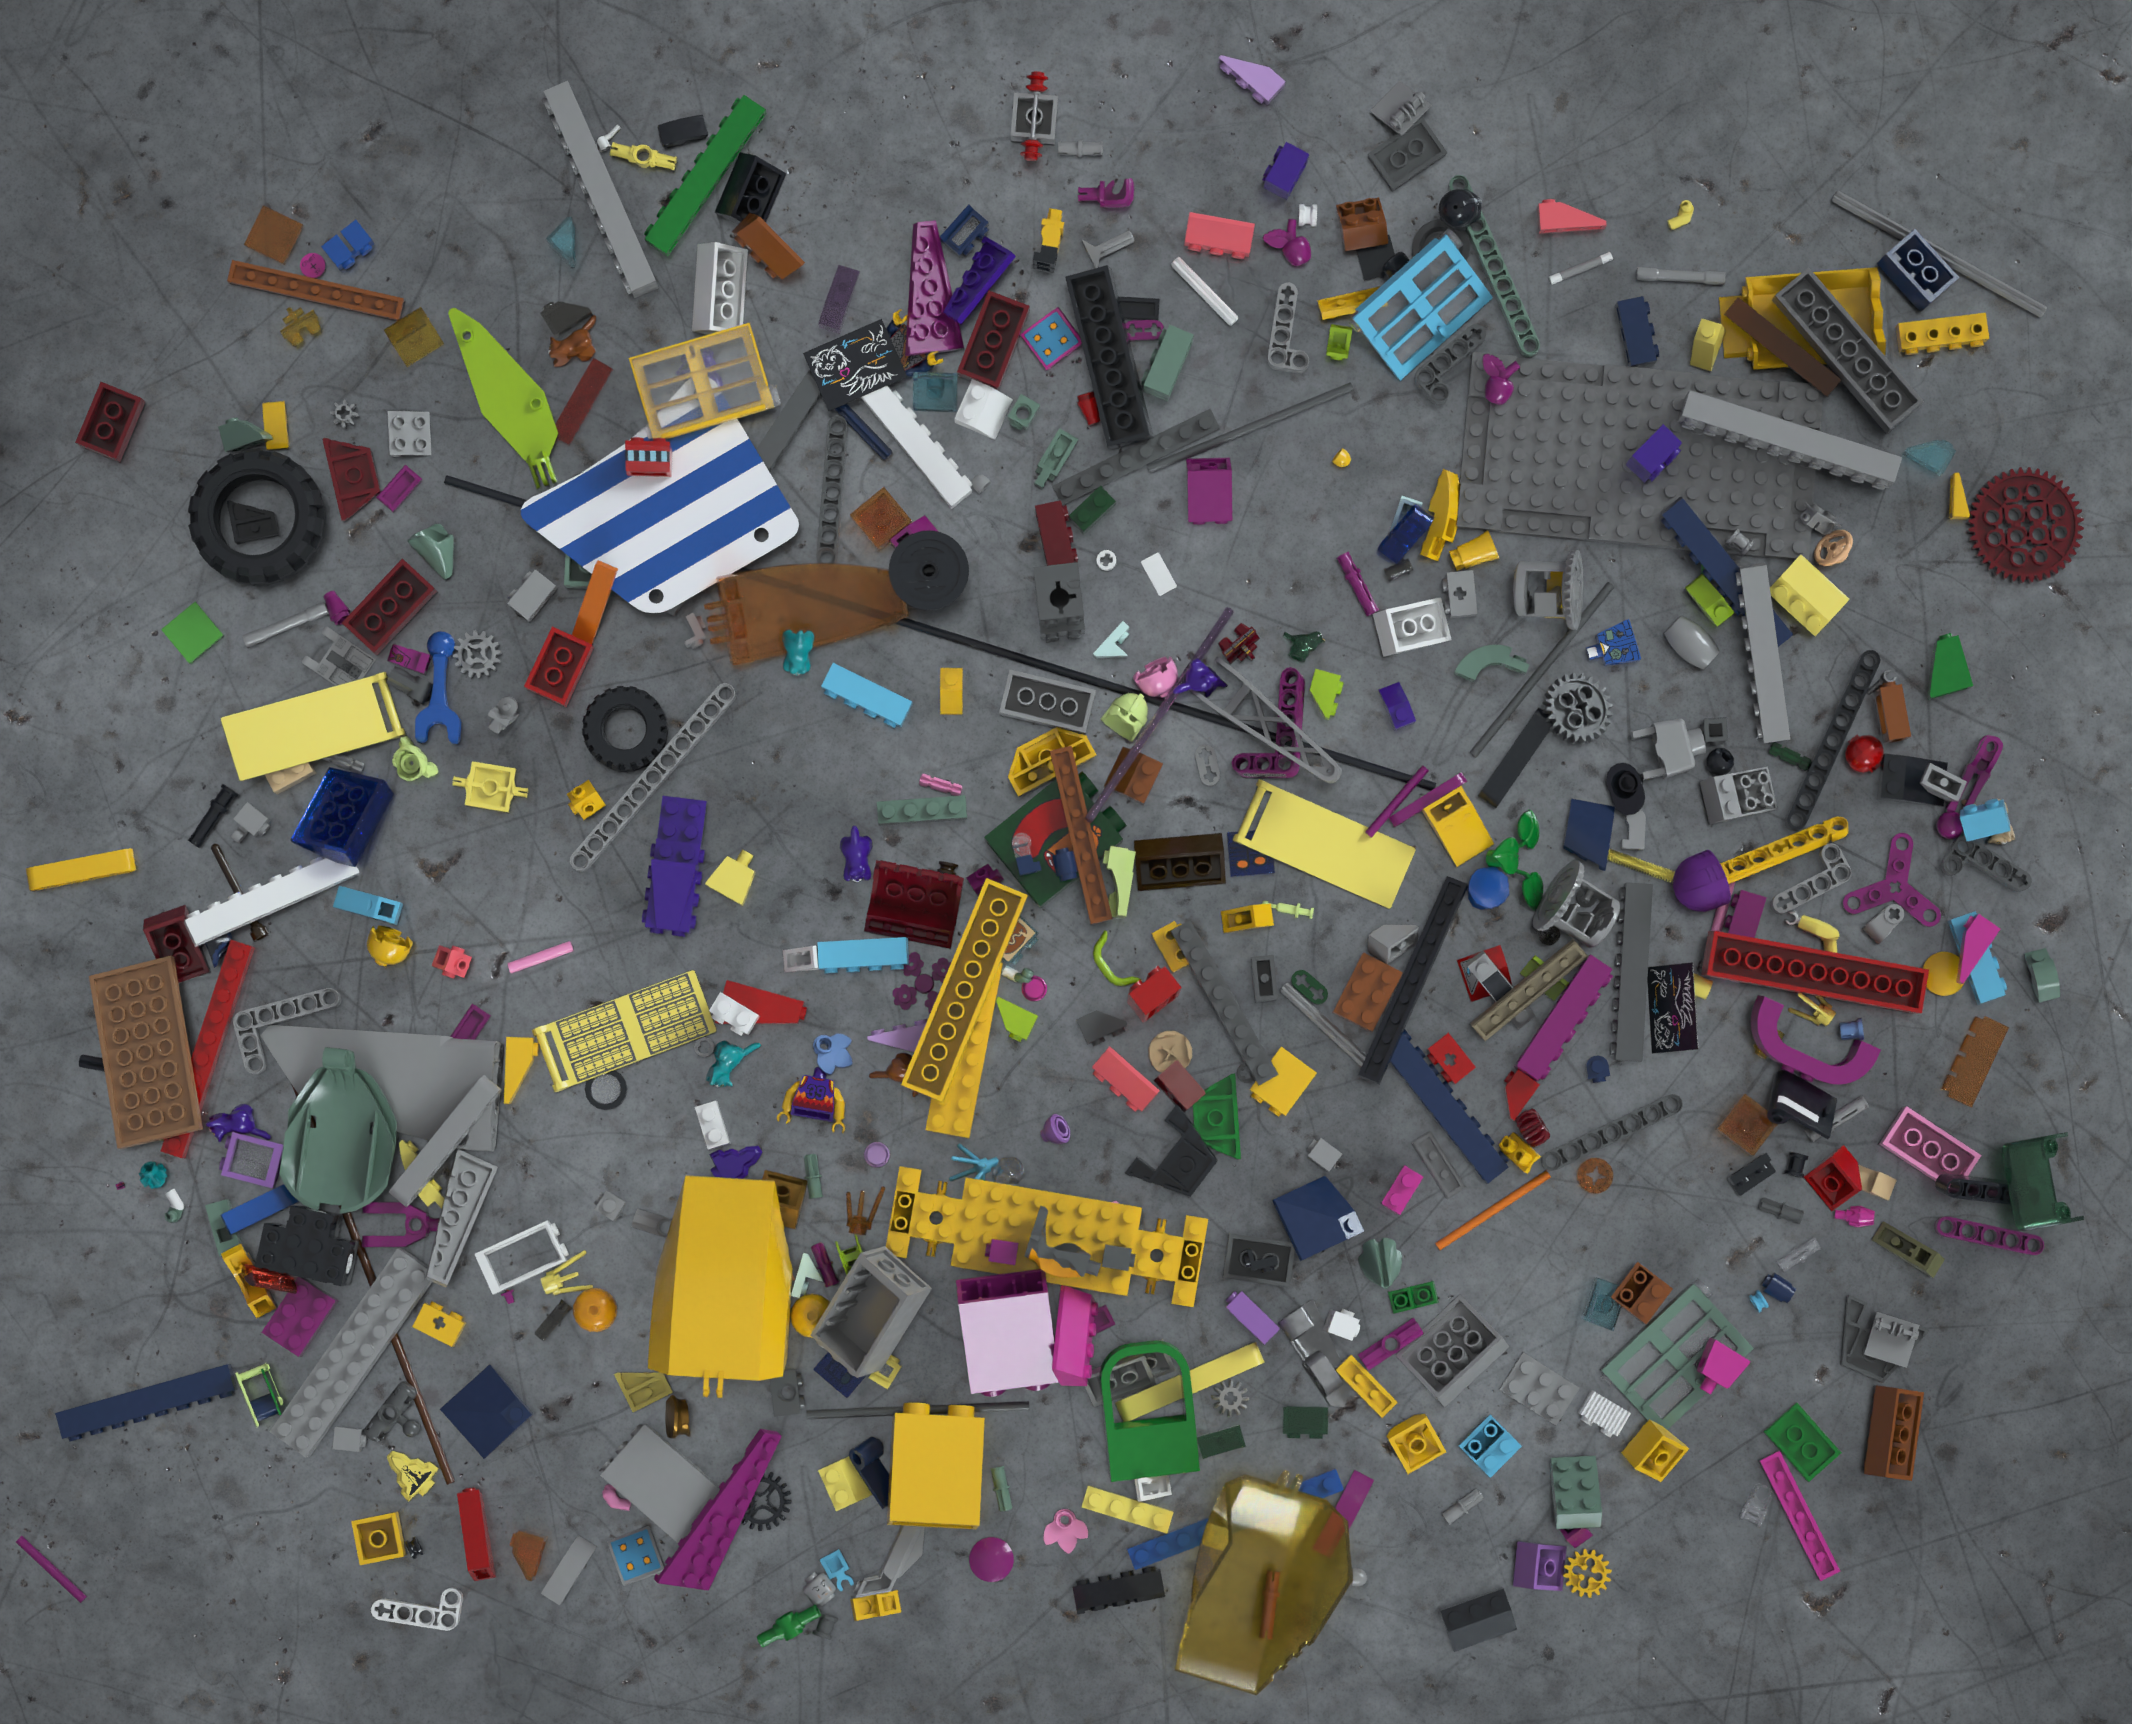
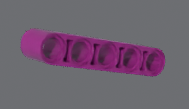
M1947 1216L1938 1218L1934 1223L1935 1232L1942 1237L2026 1255H2038L2044 1249L2043 1239L2033 1234ZM1944 1220L1948 1221L1951 1225L1947 1233L1940 1229V1224ZM1965 1225H1969L1972 1228V1235L1968 1238L1962 1234V1228ZM1988 1229L1994 1233V1239L1991 1242H1987L1984 1239V1233ZM2009 1234H2012L2016 1239V1243L2012 1247L2006 1244V1237ZM2030 1239L2036 1240L2038 1244L2037 1249L2033 1252L2027 1246Z

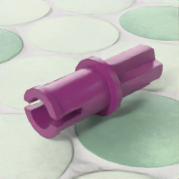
M817 1243L813 1245L811 1250L818 1265L816 1269L820 1270L825 1287L839 1283L832 1267L833 1261L830 1262L824 1244Z

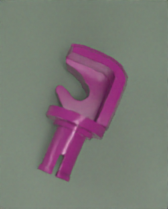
M1132 178L1125 179L1123 187L1118 194H1113L1112 192L1115 187L1114 180L1106 187L1105 181H1100L1098 187H1078L1079 194H1087L1078 195V201H1098L1100 207L1105 208L1129 207L1134 199V181Z

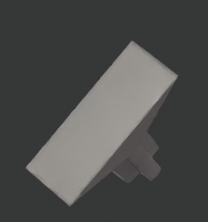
M1127 231L1097 246H1093L1082 240V243L1094 268H1098L1101 258L1134 243V237L1130 231Z

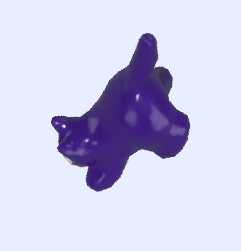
M1197 658L1191 662L1186 672V682L1178 685L1173 690V693L1178 694L1192 689L1198 692L1204 691L1205 696L1209 697L1217 687L1226 688L1228 685L1210 666L1207 667Z
M853 826L851 829V837H843L841 839L840 849L846 858L843 874L844 880L850 881L852 879L855 882H859L863 878L865 880L871 879L868 855L873 845L870 837L859 836L856 826Z
M247 1104L236 1106L230 1114L218 1113L209 1117L210 1121L206 1123V1126L210 1127L209 1131L218 1139V1142H221L224 1135L228 1132L251 1133L266 1140L271 1138L267 1132L255 1127V1119L252 1115L253 1109Z

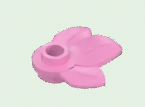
M1069 1509L1057 1511L1054 1515V1521L1048 1524L1044 1530L1045 1544L1050 1545L1058 1542L1059 1546L1068 1554L1075 1548L1077 1538H1088L1087 1526L1084 1522L1076 1519L1074 1513ZM1062 1516L1069 1518L1067 1524L1061 1523L1060 1519Z

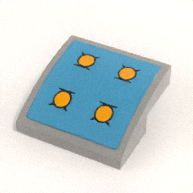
M650 1526L607 1541L623 1586L661 1573L665 1568Z

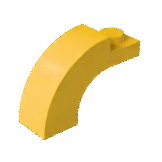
M240 1243L221 1253L224 1262L238 1282L247 1305L256 1319L276 1309L273 1298L259 1269L255 1267V1262Z

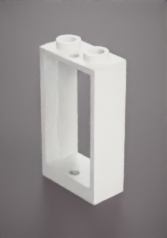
M547 1220L475 1253V1257L493 1295L568 1261L566 1256L569 1253L565 1244H560L557 1236L560 1233L555 1223L551 1224ZM546 1228L559 1259L500 1285L487 1255Z

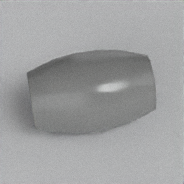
M1680 616L1664 633L1672 648L1684 660L1700 669L1707 667L1720 652L1711 636L1700 625L1686 617Z

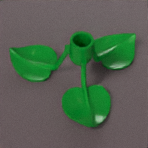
M1528 809V811L1521 815L1517 826L1518 835L1522 841L1518 844L1515 838H1506L1495 850L1487 852L1486 863L1489 867H1501L1508 875L1514 873L1523 875L1526 878L1522 883L1523 895L1531 910L1535 911L1543 896L1544 886L1542 878L1537 872H1532L1529 875L1528 872L1517 869L1519 864V848L1526 844L1528 849H1533L1539 840L1540 829L1538 820L1533 811Z

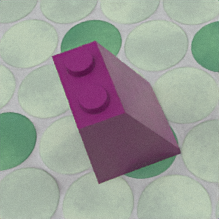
M1230 457L1186 459L1188 522L1202 525L1215 521L1216 524H1226L1228 521H1233Z

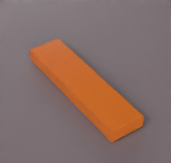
M599 560L596 562L572 636L593 644L618 568Z

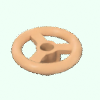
M1835 530L1824 536L1814 550L1815 561L1822 566H1831L1843 562L1848 557V553L1852 548V535L1846 530ZM1838 536L1845 537L1839 540L1838 542H1829L1831 539ZM1823 547L1827 548L1828 551L1825 559H1822L1820 555Z

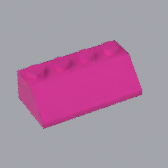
M1061 1286L1052 1370L1061 1386H1087L1088 1378L1092 1376V1367L1089 1364L1090 1357L1093 1358L1094 1356L1092 1337L1096 1336L1094 1316L1098 1315V1303L1095 1302L1091 1294L1068 1286Z

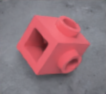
M439 945L432 966L443 970L442 975L454 979L455 975L464 978L472 957L465 955V950L452 945V948L449 949Z

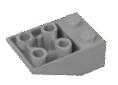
M1768 766L1715 776L1700 781L1709 824L1730 821L1778 809Z

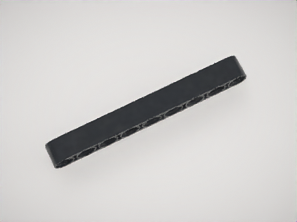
M1874 650L1865 651L1856 662L1811 760V764L1785 817V826L1790 831H1798L1807 824L1879 667L1881 659ZM1867 655L1872 656L1874 659V665L1871 667L1864 663V657ZM1857 675L1864 677V686L1856 685L1855 677ZM1847 695L1855 697V706L1847 705L1845 700ZM1838 715L1846 717V726L1837 724L1836 718ZM1829 735H1834L1838 739L1837 746L1833 747L1828 744L1827 738ZM1820 755H1825L1828 758L1829 763L1827 766H1821L1818 763ZM1810 775H1816L1819 778L1818 786H1812L1809 783ZM1801 795H1807L1810 798L1809 806L1801 805L1799 800ZM1792 815H1798L1801 818L1800 826L1796 827L1791 824L1790 819Z

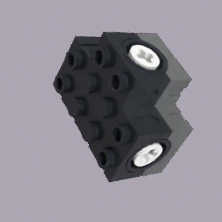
M299 1205L290 1206V1216L286 1226L275 1222L264 1223L255 1267L266 1268L283 1274L288 1273L301 1278H311L323 1283H333V1285L337 1286L350 1285L359 1241L338 1237L339 1225L343 1215L323 1210L316 1211Z

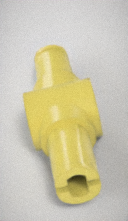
M615 142L612 143L610 156L628 159L629 162L636 163L641 168H655V166L675 170L676 156L660 154L657 150H653L647 145H632L630 147ZM641 152H648L649 158L645 161H640L638 155Z

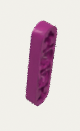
M1461 772L1389 817L1393 826L1400 825L1425 807L1467 782L1466 778Z

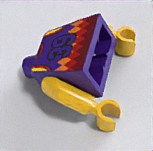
M816 1067L813 1076L804 1075L801 1081H796L786 1091L782 1104L783 1111L777 1115V1121H780L782 1114H785L788 1118L786 1124L791 1121V1115L833 1122V1132H835V1125L841 1124L843 1133L845 1125L842 1119H844L845 1102L840 1090L834 1087V1081L826 1079L827 1074L819 1067Z

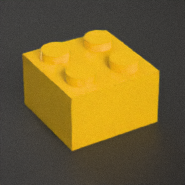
M398 1511L351 1521L359 1565L407 1555Z

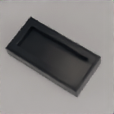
M1119 297L1124 320H1159L1160 299Z

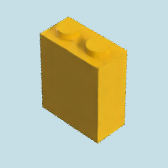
M1280 1047L1271 1060L1279 1075L1259 1086L1255 1081L1249 1089L1252 1092L1251 1097L1260 1104L1263 1101L1270 1105L1268 1110L1278 1117L1281 1114L1283 1116L1287 1115L1317 1074V1072L1290 1052Z

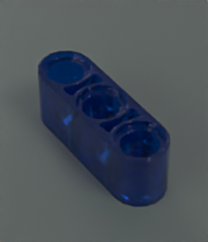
M1417 504L1413 505L1383 539L1378 547V552L1397 564L1430 527L1434 516Z

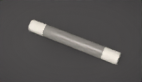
M1610 252L1549 276V280L1553 285L1613 260Z

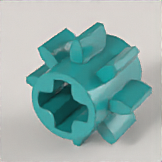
M150 1161L141 1167L139 1176L141 1177L140 1182L144 1187L149 1185L151 1189H156L165 1183L167 1174L163 1164L159 1163L157 1165L155 1161Z

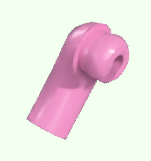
M607 1484L602 1491V1496L611 1508L630 1511L631 1502L628 1499L619 1498L616 1494V1489L612 1485Z

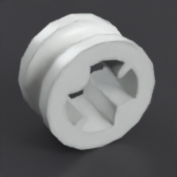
M1103 550L1098 554L1097 565L1101 570L1109 571L1115 567L1116 556L1112 551ZM1105 555H1110L1109 559H1113V562L1109 563L1108 566H1103V562H1100V558H1104Z

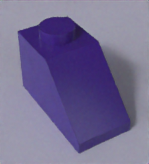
M1399 682L1378 690L1394 731L1416 722L1410 703Z

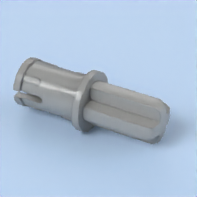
M1474 1489L1460 1501L1457 1499L1456 1504L1441 1514L1448 1524L1451 1525L1452 1522L1463 1514H1468V1511L1481 1502L1484 1497L1478 1489Z

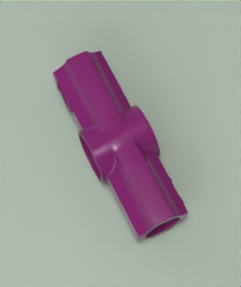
M1412 1318L1359 1353L1358 1356L1369 1371L1424 1333L1416 1320ZM1388 1338H1394L1397 1342L1396 1348L1392 1351L1387 1350L1385 1347V1341Z

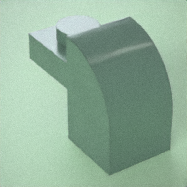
M2046 948L2024 953L2025 961L2032 975V987L2038 1002L2059 998L2060 984L2053 958L2050 959Z

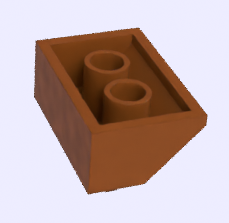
M749 213L732 231L736 236L734 240L742 248L746 246L751 251L749 255L757 263L761 261L766 266L764 270L773 279L775 277L784 279L805 263L758 215Z

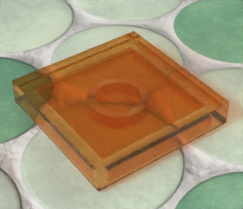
M263 206L244 246L285 264L304 225Z

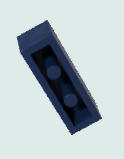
M1643 296L1617 301L1615 306L1628 366L1641 367L1655 364L1657 361L1656 357H1659V349L1657 344H1653L1652 336H1655L1653 323L1648 321L1647 315L1650 314L1648 301L1644 302Z

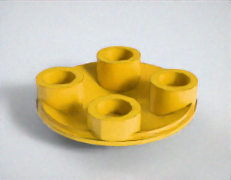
M1938 952L1926 960L1923 969H1929L1926 986L1929 991L1940 996H1948L1962 988L1964 983L1959 985L1956 982L1959 957L1950 952Z

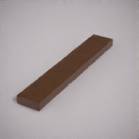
M1739 297L1725 312L1724 315L1826 397L1840 383L1841 379Z

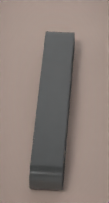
M833 416L827 425L816 553L817 562L824 569H830L835 566L838 554L848 425L842 416ZM835 422H841L844 424V428L840 432H834L832 425ZM833 444H840L842 451L838 454H833L830 452V447ZM833 465L840 468V473L836 476L828 473V469ZM830 487L838 489V495L834 498L826 495V491ZM834 509L837 512L836 517L831 520L824 517L826 510ZM832 531L835 534L834 539L828 542L823 540L824 532ZM822 554H832V561L823 563L820 559Z
M1676 1094L1662 1097L1546 1152L1541 1157V1165L1547 1171H1555L1678 1113L1683 1107L1682 1099ZM1669 1098L1677 1101L1678 1105L1674 1111L1669 1110L1666 1106ZM1650 1107L1657 1111L1655 1120H1650L1646 1116V1111ZM1629 1117H1634L1637 1120V1127L1634 1130L1626 1126V1120ZM1610 1126L1617 1130V1136L1614 1139H1610L1606 1135V1130ZM1589 1136H1594L1597 1139V1146L1593 1149L1586 1145V1139ZM1569 1145H1573L1577 1149V1155L1574 1158L1566 1155V1148ZM1548 1155H1554L1557 1158V1164L1553 1168L1546 1164Z

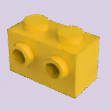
M1175 921L1151 933L1172 973L1189 965L1170 932L1182 925L1181 923L1177 925Z

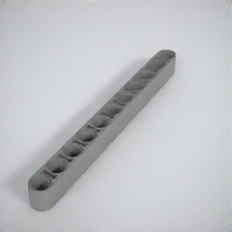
M723 683L717 686L570 857V864L576 871H587L729 708L736 699V692L732 685ZM725 688L730 689L732 692L731 697L726 700L720 698V692ZM709 705L717 707V713L714 716H707L705 714V709ZM694 722H700L703 725L699 733L691 731V725ZM679 739L688 740L686 749H677L676 743ZM671 755L674 759L673 764L668 767L663 766V757ZM657 772L659 780L656 783H649L647 780L649 773ZM636 789L644 790L645 794L641 800L633 798V792ZM623 805H627L630 808V813L626 817H621L618 813L619 808ZM613 822L616 826L615 831L610 834L605 833V824ZM599 839L601 841L600 848L595 851L591 850L589 847L590 841ZM580 855L586 857V864L583 867L575 865V859Z

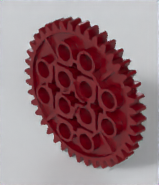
M2019 467L2017 474L2013 469H2010L2008 475L2005 472L2000 473L2001 479L1994 476V484L1988 481L1985 483L1988 489L1980 488L1982 495L1977 494L1974 497L1978 502L1971 503L1975 510L1969 511L1970 516L1973 518L1969 519L1967 523L1973 525V527L1969 528L1967 532L1974 533L1969 538V541L1976 542L1971 547L1972 549H1979L1976 557H1984L1981 564L1990 563L1988 570L1995 567L1996 576L2000 572H2003V579L2011 575V582H2014L2019 577L2020 583H2023L2027 577L2029 583H2032L2034 576L2039 582L2042 580V574L2047 579L2050 578V571L2056 575L2058 568L2062 570L2065 568L2064 562L2070 563L2072 561L2068 555L2075 556L2077 554L2072 548H2079L2080 544L2076 540L2083 538L2078 532L2084 530V527L2078 525V523L2084 521V518L2077 517L2082 512V509H2075L2079 501L2072 502L2071 500L2075 493L2068 495L2067 492L2070 487L2062 488L2063 480L2056 483V475L2049 479L2048 471H2045L2041 476L2040 469L2038 468L2033 474L2031 467H2028L2025 473ZM2030 486L2037 488L2038 495L2036 497H2032L2028 493ZM2008 488L2014 489L2016 498L2010 499L2006 495V490ZM2022 498L2024 502L2030 503L2027 506H2025L2024 509L2022 505L2016 504L2019 501H2021ZM2053 506H2058L2062 509V516L2057 517L2053 514ZM2031 508H2036L2040 511V518L2035 519L2031 516ZM2009 510H2015L2018 513V520L2014 521L2009 518ZM1987 512H1993L1996 515V522L1992 523L1987 520ZM2046 518H2048L2049 522H2052V525L2049 526V530L2047 528V525L2042 524V522L2045 521ZM2024 520L2026 524H2030V527L2027 528V530L2024 526H2021V523H2023ZM2002 521L2004 522L2005 526L2009 527L2007 530H2005V533L2003 532V529H1999L1998 527L2002 524ZM2055 528H2061L2064 531V538L2061 539L2055 536ZM2033 530L2041 531L2043 535L2042 540L2039 541L2033 538ZM2011 532L2019 533L2021 537L2020 542L2017 543L2011 540ZM1989 534L1998 536V544L1990 543L1988 539ZM2026 542H2028V545L2030 546H2036L2029 550V552H2027V549L2020 548L2021 546L2025 545ZM2036 552L2044 554V562H2038L2035 559ZM2014 554L2022 556V564H2016L2013 561Z

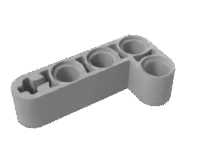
M1290 282L1282 284L1278 289L1267 363L1274 370L1303 373L1309 365L1308 355L1300 350L1289 349L1298 295L1296 286ZM1286 289L1290 290V294H1293L1289 297L1288 305L1284 304L1285 294H1282L1285 293ZM1280 311H1287L1290 314V318L1283 321L1278 317V313ZM1283 332L1286 334L1287 339L1284 342H1278L1275 339V334ZM1280 354L1283 357V362L1276 364L1272 361L1271 356ZM1294 358H1303L1305 365L1302 367L1295 366L1293 363Z
M1830 843L1820 849L1819 859L1825 869L1824 871L1772 898L1770 907L1774 913L1784 914L1850 879L1851 868L1838 845ZM1827 848L1835 851V858L1833 860L1825 857V850ZM1837 868L1844 869L1846 875L1843 880L1835 876ZM1817 878L1825 880V889L1820 890L1816 887L1815 881ZM1797 888H1803L1806 891V898L1804 900L1796 897ZM1789 897L1792 901L1784 905V910L1782 907H1777L1778 898L1781 901Z

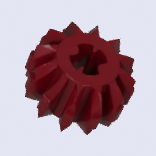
M1535 1109L1526 1110L1516 1118L1517 1127L1531 1147L1540 1146L1550 1138L1546 1124Z

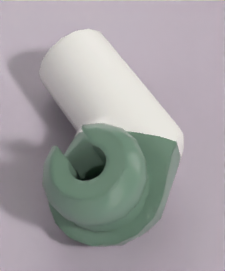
M1006 965L1001 975L1014 982L1028 984L1032 981L1031 978L1034 973L1028 968H1024L1021 973Z
M172 1189L165 1194L171 1204L168 1212L165 1213V1220L169 1223L177 1222L181 1218L184 1204L175 1189Z

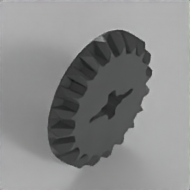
M1438 219L1424 224L1418 230L1413 240L1412 251L1415 256L1434 238L1439 240L1440 236L1442 238L1446 234L1467 261L1470 244L1465 231L1453 230L1442 219ZM1444 251L1442 260L1439 255L1428 267L1433 276H1440L1454 263Z

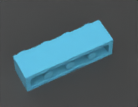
M832 663L821 685L822 689L825 690V695L836 699L838 696L845 700L844 704L854 709L856 706L865 709L864 714L874 719L876 716L884 719V724L895 728L896 725L902 727L913 704L912 701L835 663Z
M1976 911L1948 921L1959 955L1963 932L1966 929L1963 925L1970 916L1974 917L1977 914ZM1992 944L1989 945L1968 976L1977 1005L2006 995L2005 990H2007L2005 980L2003 977H1999L1997 971L2000 969L1997 958L1995 956L1992 957L1990 952Z
M906 937L817 942L819 969L825 971V974L838 973V969L846 968L847 972H860V968L868 967L869 971H881L882 966H891V970L904 969V965H909L908 938Z

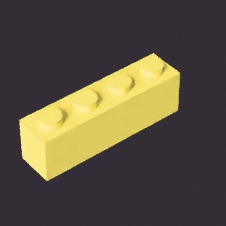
M1090 1485L1087 1486L1081 1506L1085 1509L1163 1533H1168L1174 1513L1171 1510L1142 1501L1138 1502L1136 1499Z

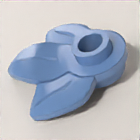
M835 1034L831 1037L827 1035L818 1036L813 1042V1050L818 1055L817 1064L824 1073L831 1075L835 1066L839 1068L851 1066L852 1059L846 1048L852 1040L844 1034ZM820 1044H825L827 1049H821Z

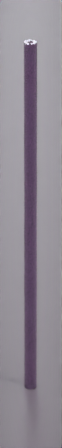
M1226 607L1086 815L1085 820L1090 823L1094 821L1178 696V694L1173 693V690L1178 685L1186 682V672L1191 662L1197 658L1203 659L1234 613L1231 608Z

